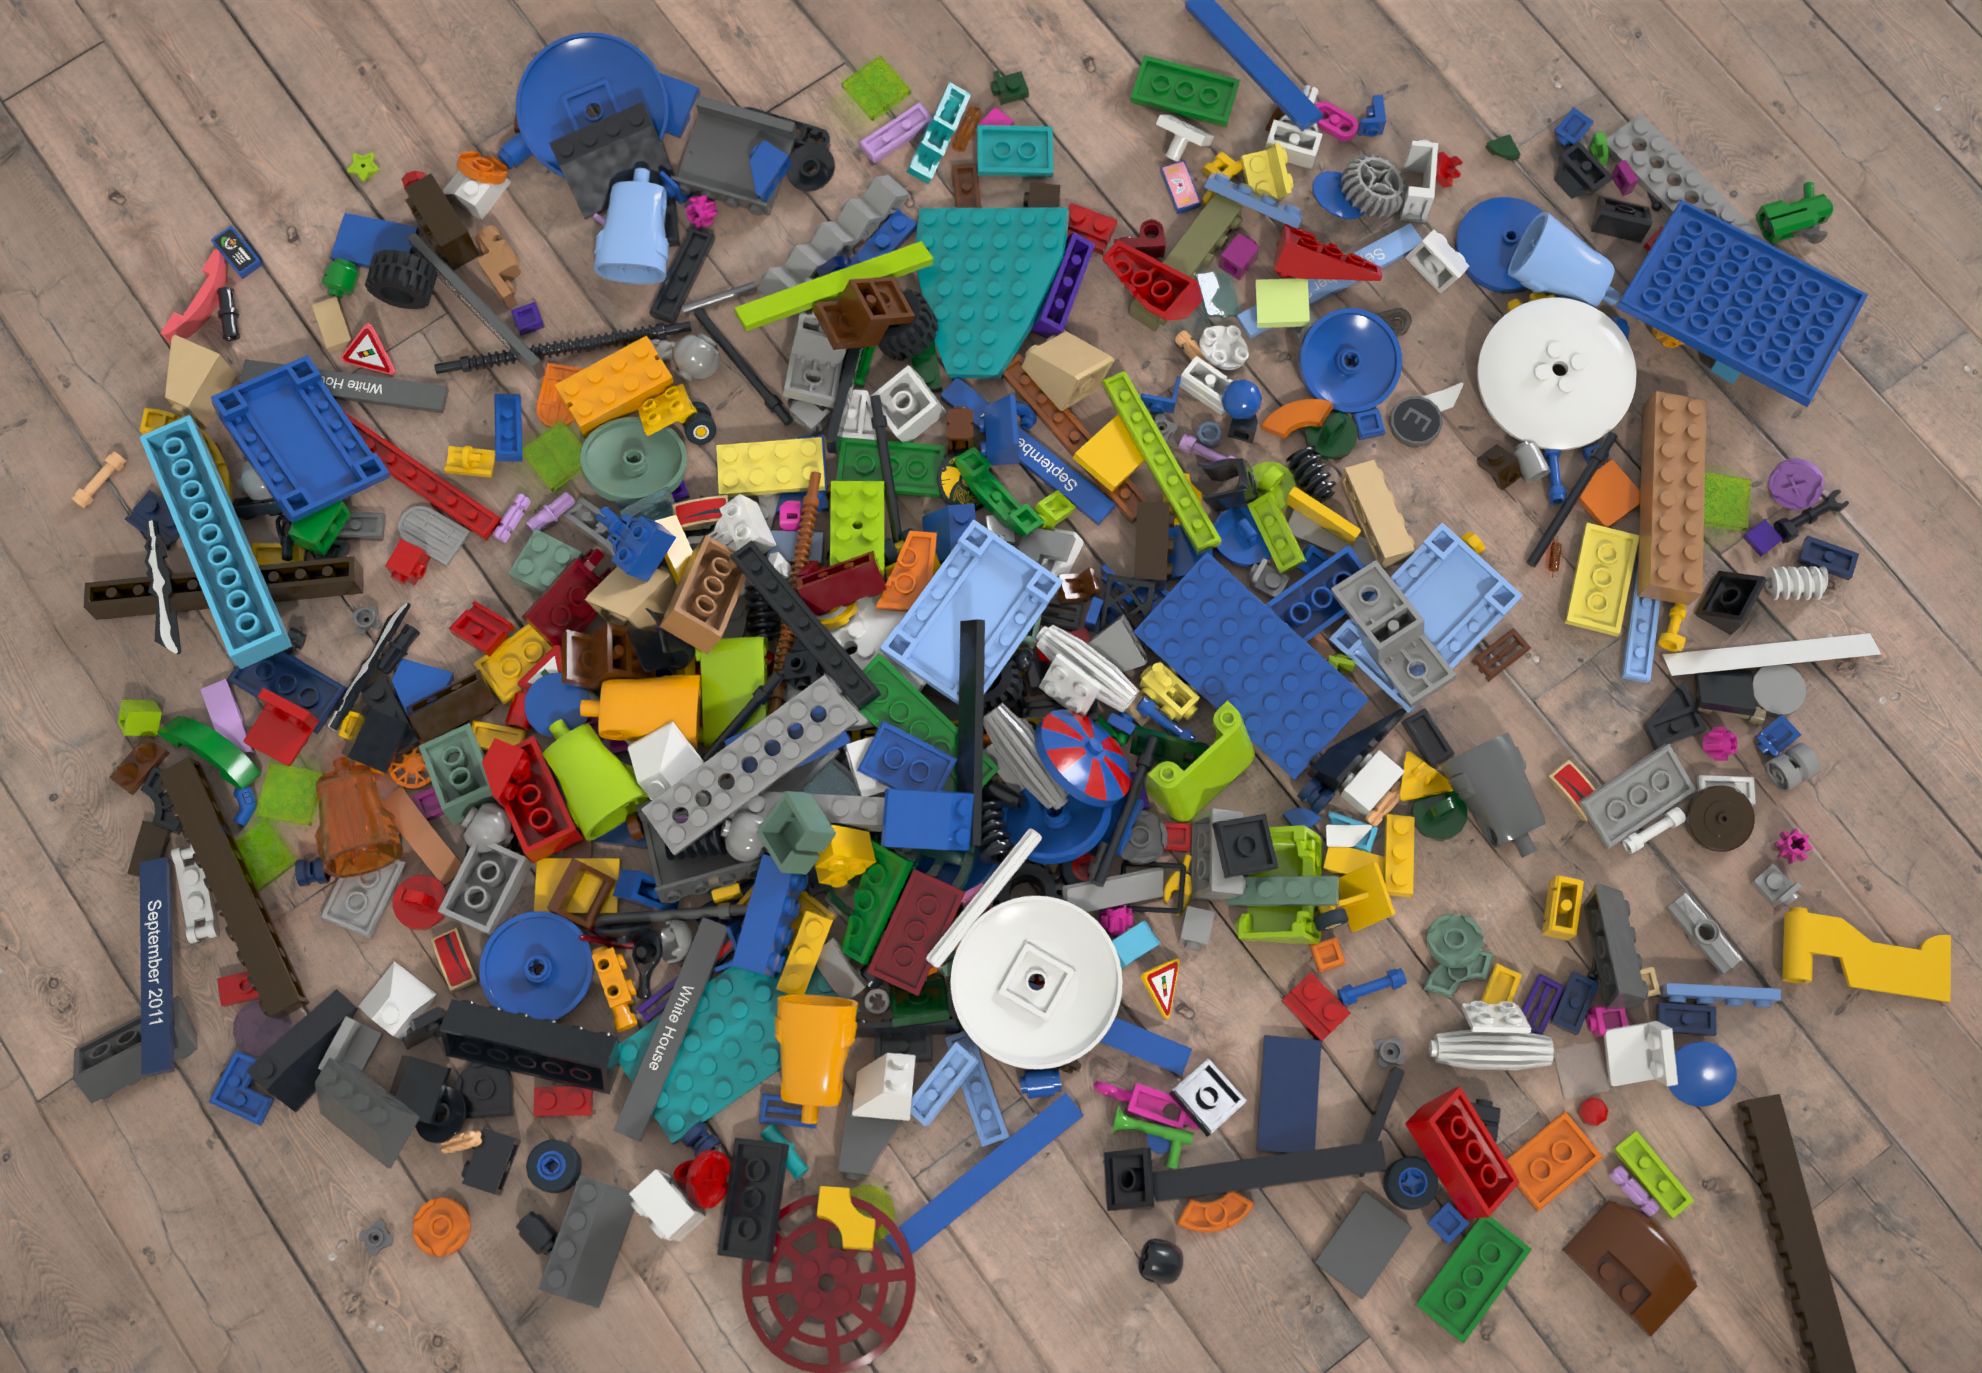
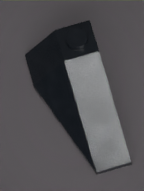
M1401 708L1328 748L1323 755L1317 753L1309 762L1311 768L1307 775L1311 778L1315 776L1321 781V785L1325 789L1329 788L1335 793L1348 776L1359 767L1365 757L1397 725L1407 711Z
M336 989L269 1047L246 1072L266 1091L297 1113L316 1093L315 1081L322 1071L318 1067L345 1017L353 1019L358 1008Z

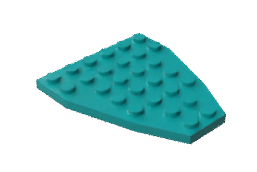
M920 208L915 243L923 242L933 257V265L917 270L922 296L938 320L937 324L939 327L938 331L935 332L937 336L934 341L949 378H1001L1030 333L1064 257L1070 214L1068 208Z

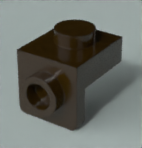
M1498 444L1477 458L1478 466L1496 478L1497 487L1500 490H1504L1521 477L1518 458Z

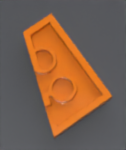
M909 531L893 571L887 580V590H884L879 598L876 610L909 611L933 578L937 533Z

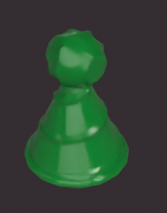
M1100 714L1099 720L1096 723L1106 730L1120 746L1126 745L1129 741L1128 734L1124 731L1117 733Z

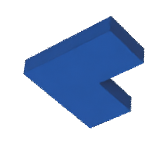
M235 1050L209 1103L262 1126L275 1099L251 1089L255 1079L246 1071L258 1059Z

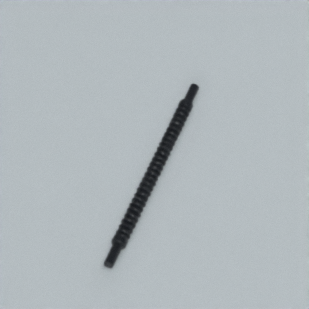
M690 321L669 325L657 323L655 327L649 325L647 329L641 326L640 330L634 327V331H630V329H627L626 332L619 330L618 334L615 331H612L611 335L605 332L604 336L598 333L597 337L590 335V338H586L583 336L581 340L576 337L575 341L569 338L568 342L561 340V343H557L554 341L552 345L547 342L545 346L539 343V347L532 345L529 349L542 359L546 355L552 358L553 354L559 357V354L563 353L565 356L567 352L574 354V351H578V353H581L582 349L588 352L589 348L595 351L596 347L603 349V346H607V348H610L612 344L615 347L618 346V343L624 346L625 342L632 344V341H637L645 336L651 340H654L655 337L659 340L666 339L667 335L690 332L692 327ZM503 349L502 353L495 351V354H491L488 352L486 356L483 353L480 354V357L474 354L473 358L461 356L460 360L434 364L436 374L459 370L471 372L472 368H475V370H479V367L486 369L487 365L493 368L494 364H497L498 367L501 366V363L508 365V362H512V364H515L518 359L510 351L506 352Z

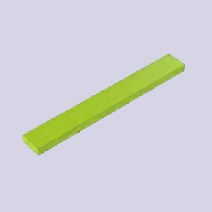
M920 241L734 307L735 315L747 332L811 309L817 302H830L839 299L850 279L892 276L897 278L933 265V257L923 242Z
M1126 371L1102 380L1101 385L1165 499L1170 503L1172 511L1175 512V516L1196 554L1199 555L1221 545L1222 540Z

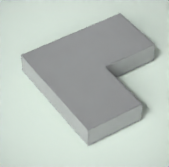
M1037 528L1026 537H1022L1018 550L1040 565L1044 558L1067 562L1076 538L1071 534Z

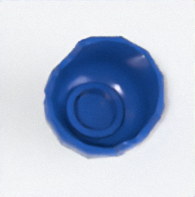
M1236 380L1232 381L1223 390L1221 403L1224 410L1236 420H1249L1259 411L1262 396L1259 388L1251 381Z

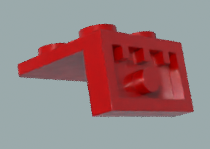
M263 688L258 698L265 703L264 709L243 742L290 767L319 723V720L309 711Z

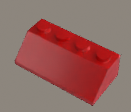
M1461 1086L1455 1087L1424 1104L1405 1123L1464 1219L1490 1217L1520 1182Z

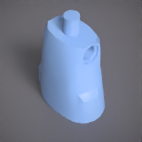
M635 169L633 181L618 182L612 187L604 227L596 236L594 250L595 262L593 270L605 279L628 284H656L666 279V261L669 258V242L666 238L664 227L667 195L664 187L649 183L650 172L646 169Z
M1542 212L1533 219L1524 232L1508 268L1509 276L1520 281L1521 285L1532 290L1533 293L1544 292L1548 295L1554 294L1556 298L1577 300L1594 308L1602 300L1613 306L1621 295L1620 292L1610 286L1615 268L1606 257L1590 248L1548 212Z

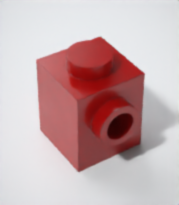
M400 539L385 567L391 573L390 577L401 584L408 582L416 585L418 579H422L425 575L430 557L424 549Z

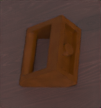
M572 858L547 909L551 913L558 914L572 923L591 931L616 880ZM586 873L602 880L603 883L584 920L567 912L566 909Z

